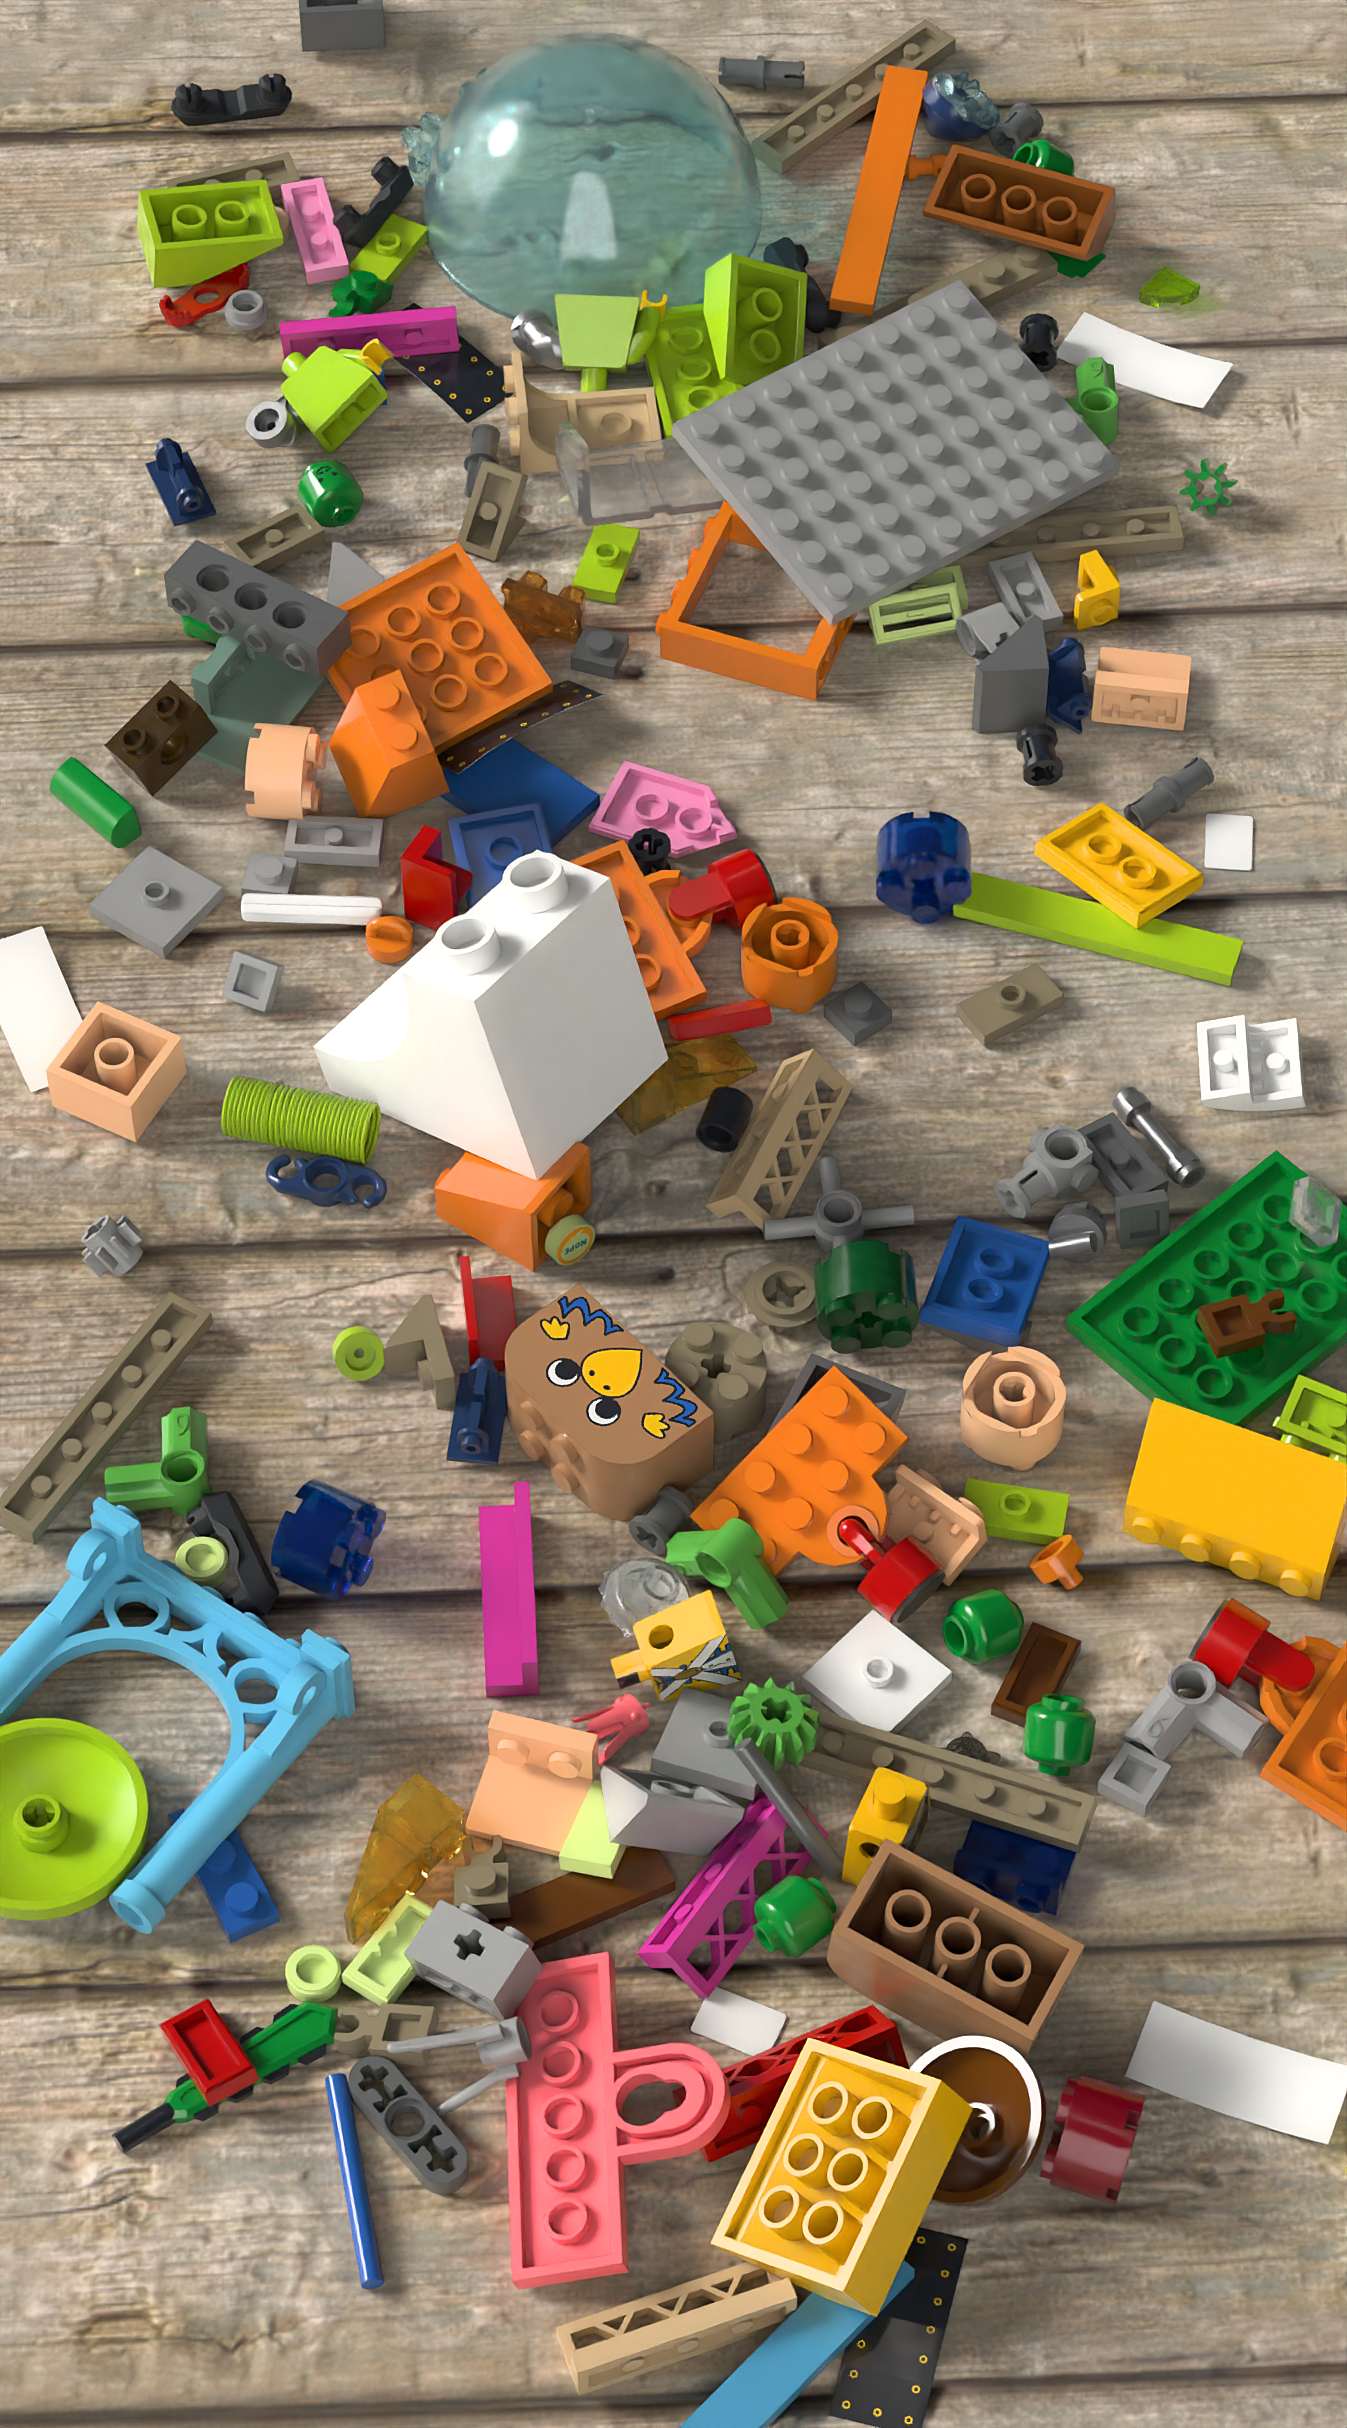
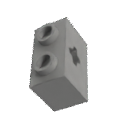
M440 1899L404 1952L405 1957L420 1978L502 2021L510 2019L543 1969L532 1951L534 1943L515 1928L506 1926L504 1931H501L489 1925L488 1918L468 1904L462 1903L457 1908Z

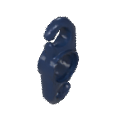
M284 1154L275 1157L269 1163L265 1172L267 1182L278 1193L309 1200L313 1204L322 1207L335 1206L342 1201L349 1205L357 1204L359 1198L354 1190L361 1185H372L375 1189L372 1195L362 1200L363 1206L367 1209L378 1206L384 1200L387 1193L386 1181L375 1170L343 1163L341 1160L331 1156L318 1157L310 1162L303 1158L296 1159L294 1166L298 1170V1174L292 1178H281L278 1175L279 1170L291 1163L290 1157ZM323 1174H332L340 1179V1182L330 1189H320L313 1184L315 1178Z

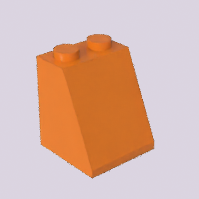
M400 669L356 687L328 745L359 818L386 819L450 792L433 745Z
M575 1142L538 1181L465 1150L464 1156L452 1169H445L435 1183L434 1193L437 1217L534 1272L549 1255L545 1251V1240L550 1229L566 1216L580 1215L582 1217L592 1206L590 1147L583 1143Z

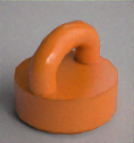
M396 916L371 919L366 925L367 951L372 958L383 963H397L406 959L414 948L412 927L403 918Z

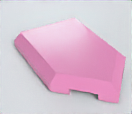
M625 760L589 825V832L618 841L624 839L625 843L629 842L635 832L644 828H654L659 832L667 834L669 837L671 852L668 856L673 858H679L737 838V832L731 821L726 819L722 812L719 800L712 787ZM648 842L644 843V849L648 850Z

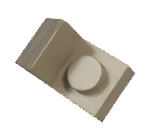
M482 460L457 542L460 543L464 550L498 562L525 525L526 519L516 514L529 475L491 461Z
M432 1295L422 1296L384 1346L385 1374L391 1376L418 1370L422 1390H432L436 1408L440 1409L453 1406L456 1403L455 1376Z

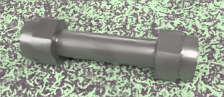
M1128 1087L1114 1098L1112 1106L1118 1112L1117 1116L1126 1126L1131 1127L1135 1125L1167 1162L1166 1173L1174 1183L1179 1184L1183 1189H1188L1196 1185L1203 1178L1205 1168L1200 1164V1159L1191 1149L1182 1150L1150 1113L1151 1102L1142 1092H1139L1135 1087Z

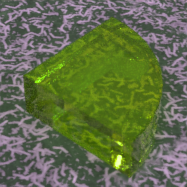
M1164 267L1140 290L1139 302L1153 307H1160V303L1180 302V305H1185L1199 297L1200 285Z

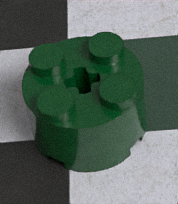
M863 1240L839 1245L831 1250V1258L821 1265V1260L819 1259L815 1264L813 1277L817 1326L820 1333L831 1341V1348L835 1352L850 1354L859 1349L882 1346L900 1348L912 1341V1331L916 1328L919 1321L914 1261L909 1253L901 1249V1256L889 1251L888 1243Z

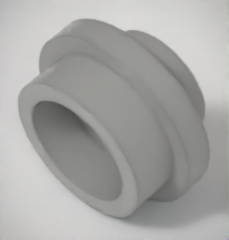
M241 290L230 296L225 306V319L230 326L239 330L256 329L262 326L268 319V306L257 292Z

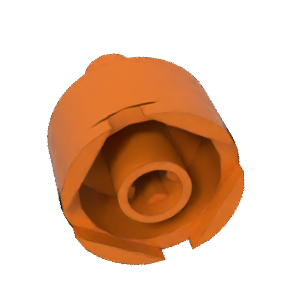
M787 897L782 898L781 904L767 907V902L761 904L747 916L742 927L741 974L743 987L747 994L761 998L768 1005L790 1009L795 1013H806L814 1007L816 1002L823 999L831 991L837 979L839 936L832 923V916L828 911L811 900Z

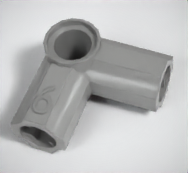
M1185 1661L1177 1664L1171 1670L1166 1685L1126 1733L1124 1741L1167 1762L1195 1727L1242 1759L1259 1742L1260 1737L1269 1724V1718L1219 1685L1213 1672L1205 1664L1198 1661ZM1191 1688L1197 1691L1201 1697L1187 1699L1181 1696L1178 1690Z

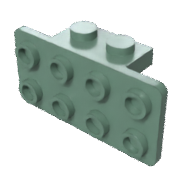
M222 634L215 650L205 662H200L195 667L191 677L194 700L202 707L218 730V733L195 756L245 777L250 737L260 738V734L254 729L255 724L267 723L293 726L329 681L324 674L319 680L303 671H296L286 663L266 653L256 652L249 645L227 634Z

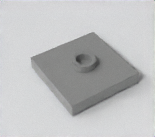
M148 845L89 904V912L93 918L165 958L224 898L223 887Z
M684 1687L652 1756L650 1771L749 1800H754L759 1788L758 1783L733 1751L736 1741L728 1738L727 1727L731 1718V1705L734 1700Z

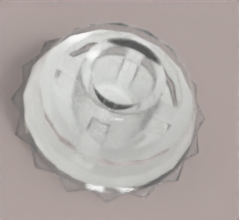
M651 1557L631 1558L627 1562L615 1563L612 1570L603 1573L604 1582L598 1588L603 1597L600 1607L609 1614V1623L620 1627L624 1637L636 1638L633 1630L636 1622L691 1598L690 1587L684 1576L671 1564Z

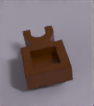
M1281 1289L1268 1292L1260 1301L1253 1304L1250 1303L1247 1295L1243 1294L1198 1308L1197 1321L1216 1359L1264 1345L1265 1332L1284 1334L1295 1330L1296 1317L1293 1311L1283 1315H1277L1272 1312V1310L1283 1308L1285 1295Z

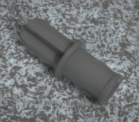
M480 424L473 429L471 450L464 460V467L467 471L464 490L466 497L471 498L482 460L500 465L497 458L500 432L493 425Z

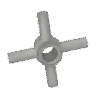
M824 1157L818 1162L823 1195L818 1200L817 1207L812 1216L763 1221V1234L765 1241L815 1235L820 1249L831 1254V1250L839 1245L860 1241L865 1230L914 1225V1211L912 1205L862 1210L859 1199L851 1192L842 1189L837 1159L834 1157Z

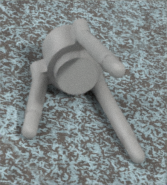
M519 2016L486 2026L438 2032L434 2036L392 2042L387 2046V2051L395 2054L476 2042L477 2050L484 2066L494 2064L497 2070L435 2107L433 2110L440 2118L498 2083L520 2076L518 2063L530 2060L532 2056L529 2035L523 2020Z

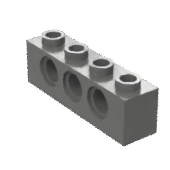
M195 540L164 574L168 606L173 608L178 614L192 617L210 626L219 634H227L249 645L256 652L266 653L286 663L292 669L299 672L303 671L319 680L351 645L349 612L198 540Z

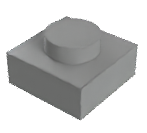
M251 852L241 886L242 897L246 893L292 894L299 871L298 858Z
M245 950L234 951L222 997L262 1012L272 1011L285 965Z
M1124 1741L1099 1779L1097 1792L1145 1817L1170 1778L1172 1766Z

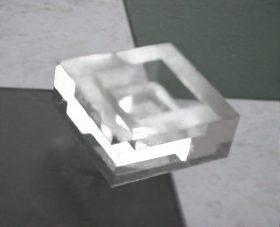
M1307 1176L1294 1182L1289 1222L1319 1247L1322 1248L1337 1242L1342 1201L1312 1176Z

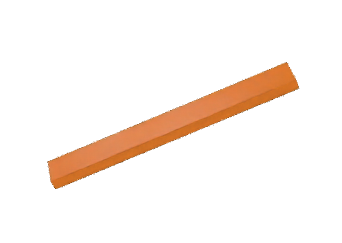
M890 65L886 67L830 296V310L868 316L873 315L923 104L922 90L928 82V71Z

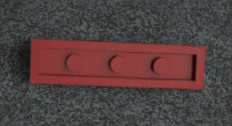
M872 2004L722 2069L730 2087V2110L719 2133L700 2149L702 2156L711 2163L759 2142L808 2037L909 2070V2064L897 2026ZM684 2086L672 2091L677 2107H680L686 2099L687 2092Z

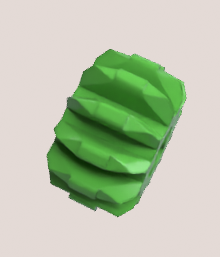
M770 1677L765 1682L764 1689L750 1682L749 1686L744 1690V1695L736 1696V1700L731 1705V1718L728 1722L727 1733L729 1734V1739L736 1741L735 1747L744 1739L751 1737L775 1771L778 1772L783 1767L784 1761L798 1767L799 1763L803 1761L804 1753L811 1754L818 1738L816 1732L819 1728L820 1717L819 1711L811 1709L813 1703L811 1694L795 1695L796 1689L793 1681L784 1689L778 1688Z

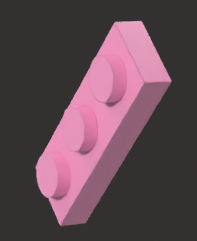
M323 178L281 184L282 200L286 213L289 216L290 227L307 284L336 280L350 274L349 263L339 230L333 225L334 214Z

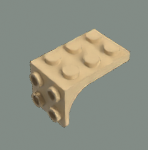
M511 350L512 365L503 366L505 393L513 392V397L505 398L507 425L516 426V429L509 430V445L511 457L519 456L521 473L532 474L663 463V446L654 387L569 394L548 393L535 388L524 378L520 350Z

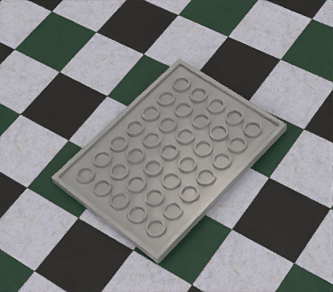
M961 280L674 422L671 432L672 436L830 626L1117 476L1121 465Z

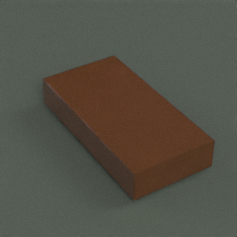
M1032 1622L991 1705V1715L1024 1728L1028 1707L1037 1702H1042V1695L1060 1694L1081 1651L1082 1641Z

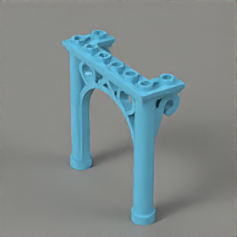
M98 1497L92 1503L94 1511L90 1516L92 1529L85 1532L78 1539L68 1556L66 1570L71 1573V1576L53 1601L0 1657V1727L53 1671L75 1658L98 1651L125 1649L165 1657L189 1669L216 1694L228 1715L231 1725L230 1748L221 1770L109 1896L111 1907L124 1922L141 1933L150 1934L165 1917L167 1905L331 1718L339 1720L343 1715L350 1718L355 1713L351 1655L336 1639L331 1637L324 1639L310 1629H307L301 1636L302 1645L290 1638L282 1639L268 1630L265 1623L256 1615L250 1612L243 1614L227 1604L223 1596L212 1587H200L186 1578L181 1569L171 1561H159L145 1552L141 1523L138 1517L127 1507L122 1505L115 1507L103 1498ZM141 1602L154 1609L159 1615L150 1625L123 1627L116 1613L126 1603ZM103 1610L107 1628L82 1632L96 1615ZM171 1614L195 1629L193 1631H178L171 1628L169 1634L166 1635L171 1626ZM221 1646L242 1659V1661L237 1662L229 1669L227 1678L224 1676L227 1674L226 1664L218 1655ZM259 1678L274 1686L278 1692L276 1698L269 1703L252 1704L239 1702L236 1690L245 1680ZM245 1723L268 1724L265 1730L246 1750Z

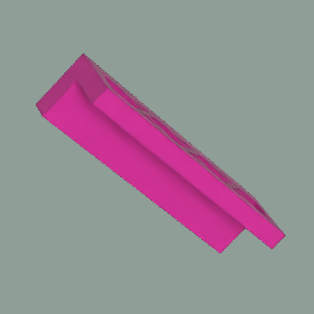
M456 306L280 323L284 360L294 352H300L308 358L318 347L326 346L335 352L340 349L362 350L373 339H378L394 354L393 357L459 351Z
M514 1482L515 1505L478 1507L486 1698L539 1695L529 1482Z
M759 1792L744 1811L742 1820L724 1837L637 1952L650 1968H672L699 1998H708L755 1936L753 1932V1926L757 1924L754 1913L755 1900L764 1894H755L754 1869L761 1860H771L772 1884L767 1890L769 1891L787 1876H799L813 1858L803 1844L800 1845L795 1853H785L784 1829L788 1824L764 1792ZM801 1804L803 1809L806 1811V1813L809 1815V1817L821 1831L823 1836L827 1839L829 1834ZM771 1848V1854H766ZM785 1859H790L785 1866ZM741 1900L742 1924L735 1934H724L723 1910L730 1901ZM710 1929V1935H705ZM724 1940H729V1942L725 1946ZM710 1941L711 1966L702 1976L687 1958L699 1942Z

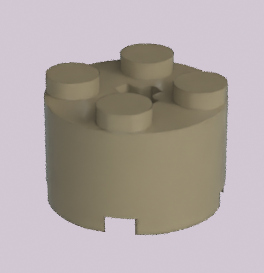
M696 1321L687 1325L683 1330V1334L675 1339L669 1347L664 1365L714 1412V1443L732 1440V1435L747 1429L748 1433L763 1418L767 1404V1359L761 1339L755 1334L727 1324H708L703 1321Z

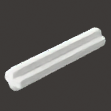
M246 893L241 901L242 919L246 922L367 925L371 919L382 917L383 904L379 897Z

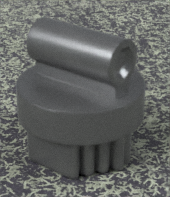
M1088 1201L1065 1205L1063 1210L1055 1216L1049 1229V1253L1053 1260L1063 1258L1073 1263H1086L1098 1257L1107 1238V1219H1105V1214H1100V1210H1095L1093 1205L1089 1206L1090 1203Z

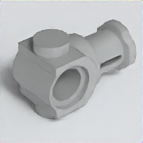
M1057 1122L1050 1129L1048 1127L1042 1128L1033 1136L1028 1146L1029 1151L1032 1153L1024 1158L1023 1169L1010 1179L999 1180L995 1184L994 1189L1002 1207L1014 1218L1023 1219L1030 1214L1031 1206L1044 1196L1049 1198H1068L1076 1191L1081 1193L1087 1190L1098 1176V1169L1092 1165L1093 1151L1087 1147L1086 1139L1080 1132L1072 1128L1063 1127Z

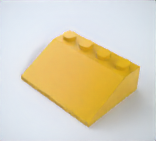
M1154 1398L1125 1504L1122 1532L1132 1535L1135 1539L1145 1544H1158L1181 1552L1185 1557L1193 1561H1206L1229 1569L1241 1578L1257 1579L1280 1587L1284 1592L1292 1596L1308 1597L1320 1601L1342 1544L1347 1518V1464Z
M808 2037L714 2234L711 2244L783 2279L789 2277L792 2283L826 2299L877 2317L973 2107L940 2079Z

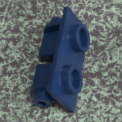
M170 438L160 440L156 445V460L145 463L173 526L176 527L217 515L188 451L182 453L180 444Z
M1069 637L1063 639L1060 646L1053 651L1046 648L1049 664L1046 713L1056 724H1062L1080 735L1083 732L1081 719L1089 715L1093 701L1090 695L1088 677L1082 674L1086 671L1084 646L1077 639Z
M489 1358L476 1359L475 1364L469 1367L468 1373H460L446 1457L447 1461L498 1465L507 1410L506 1377L499 1376V1371L495 1368V1362Z

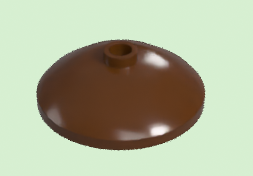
M963 2036L935 2046L920 2057L909 2070L942 2080L970 2104L973 2110L932 2196V2200L952 2206H971L987 2202L998 2197L1016 2184L1035 2159L1046 2125L1044 2091L1037 2073L1026 2058L1001 2041L984 2036ZM989 2122L988 2132L980 2139L979 2132L981 2127Z

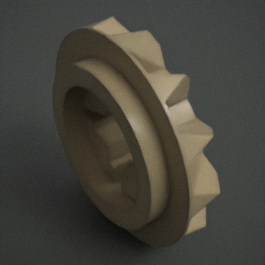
M776 1261L760 1267L749 1278L745 1288L747 1312L757 1318L760 1327L768 1324L774 1326L779 1333L785 1328L796 1327L801 1332L807 1322L811 1320L817 1321L813 1270L808 1266L793 1261ZM777 1286L788 1297H793L792 1308L786 1306L783 1301H777Z

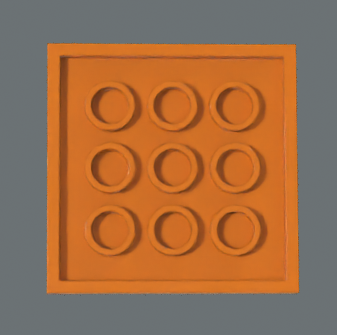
M459 542L450 545L337 606L349 612L351 645L325 673L335 691L347 707L356 687L400 669L436 755L553 691V682Z

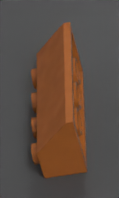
M953 144L925 204L923 216L1087 261L1102 252L1115 222V188Z

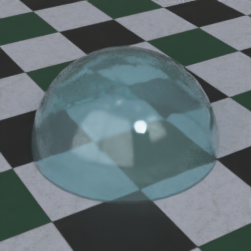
M577 32L546 38L523 46L488 69L483 68L478 72L473 83L469 81L462 84L459 91H457L460 98L455 103L446 120L429 111L420 116L421 118L418 122L421 129L409 125L402 130L403 132L400 135L404 142L403 144L411 151L408 153V164L412 180L423 187L422 225L426 226L427 229L426 243L432 257L447 278L468 297L487 309L513 320L521 312L539 310L551 319L554 329L558 330L555 294L639 297L641 304L642 292L649 290L648 301L652 303L661 302L663 294L668 296L666 308L704 303L705 270L730 253L750 258L761 232L763 218L761 181L752 147L738 117L722 94L693 66L668 50L638 38L606 32Z

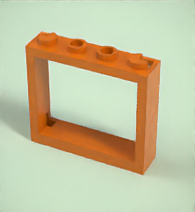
M723 501L716 517H709L703 533V543L700 549L694 548L690 554L685 579H678L674 586L671 606L668 612L662 611L659 615L655 634L660 635V658L816 701L857 613L832 626L822 617L804 656L688 624L729 541L768 551L730 504Z

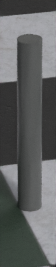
M746 1738L737 1744L733 1750L827 1878H832L843 1870L844 1862L752 1738Z

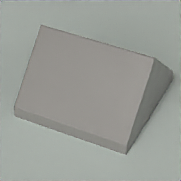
M606 1765L602 1767L600 1777L610 1843L706 1856L743 1818L745 1809L714 1789L653 1772Z

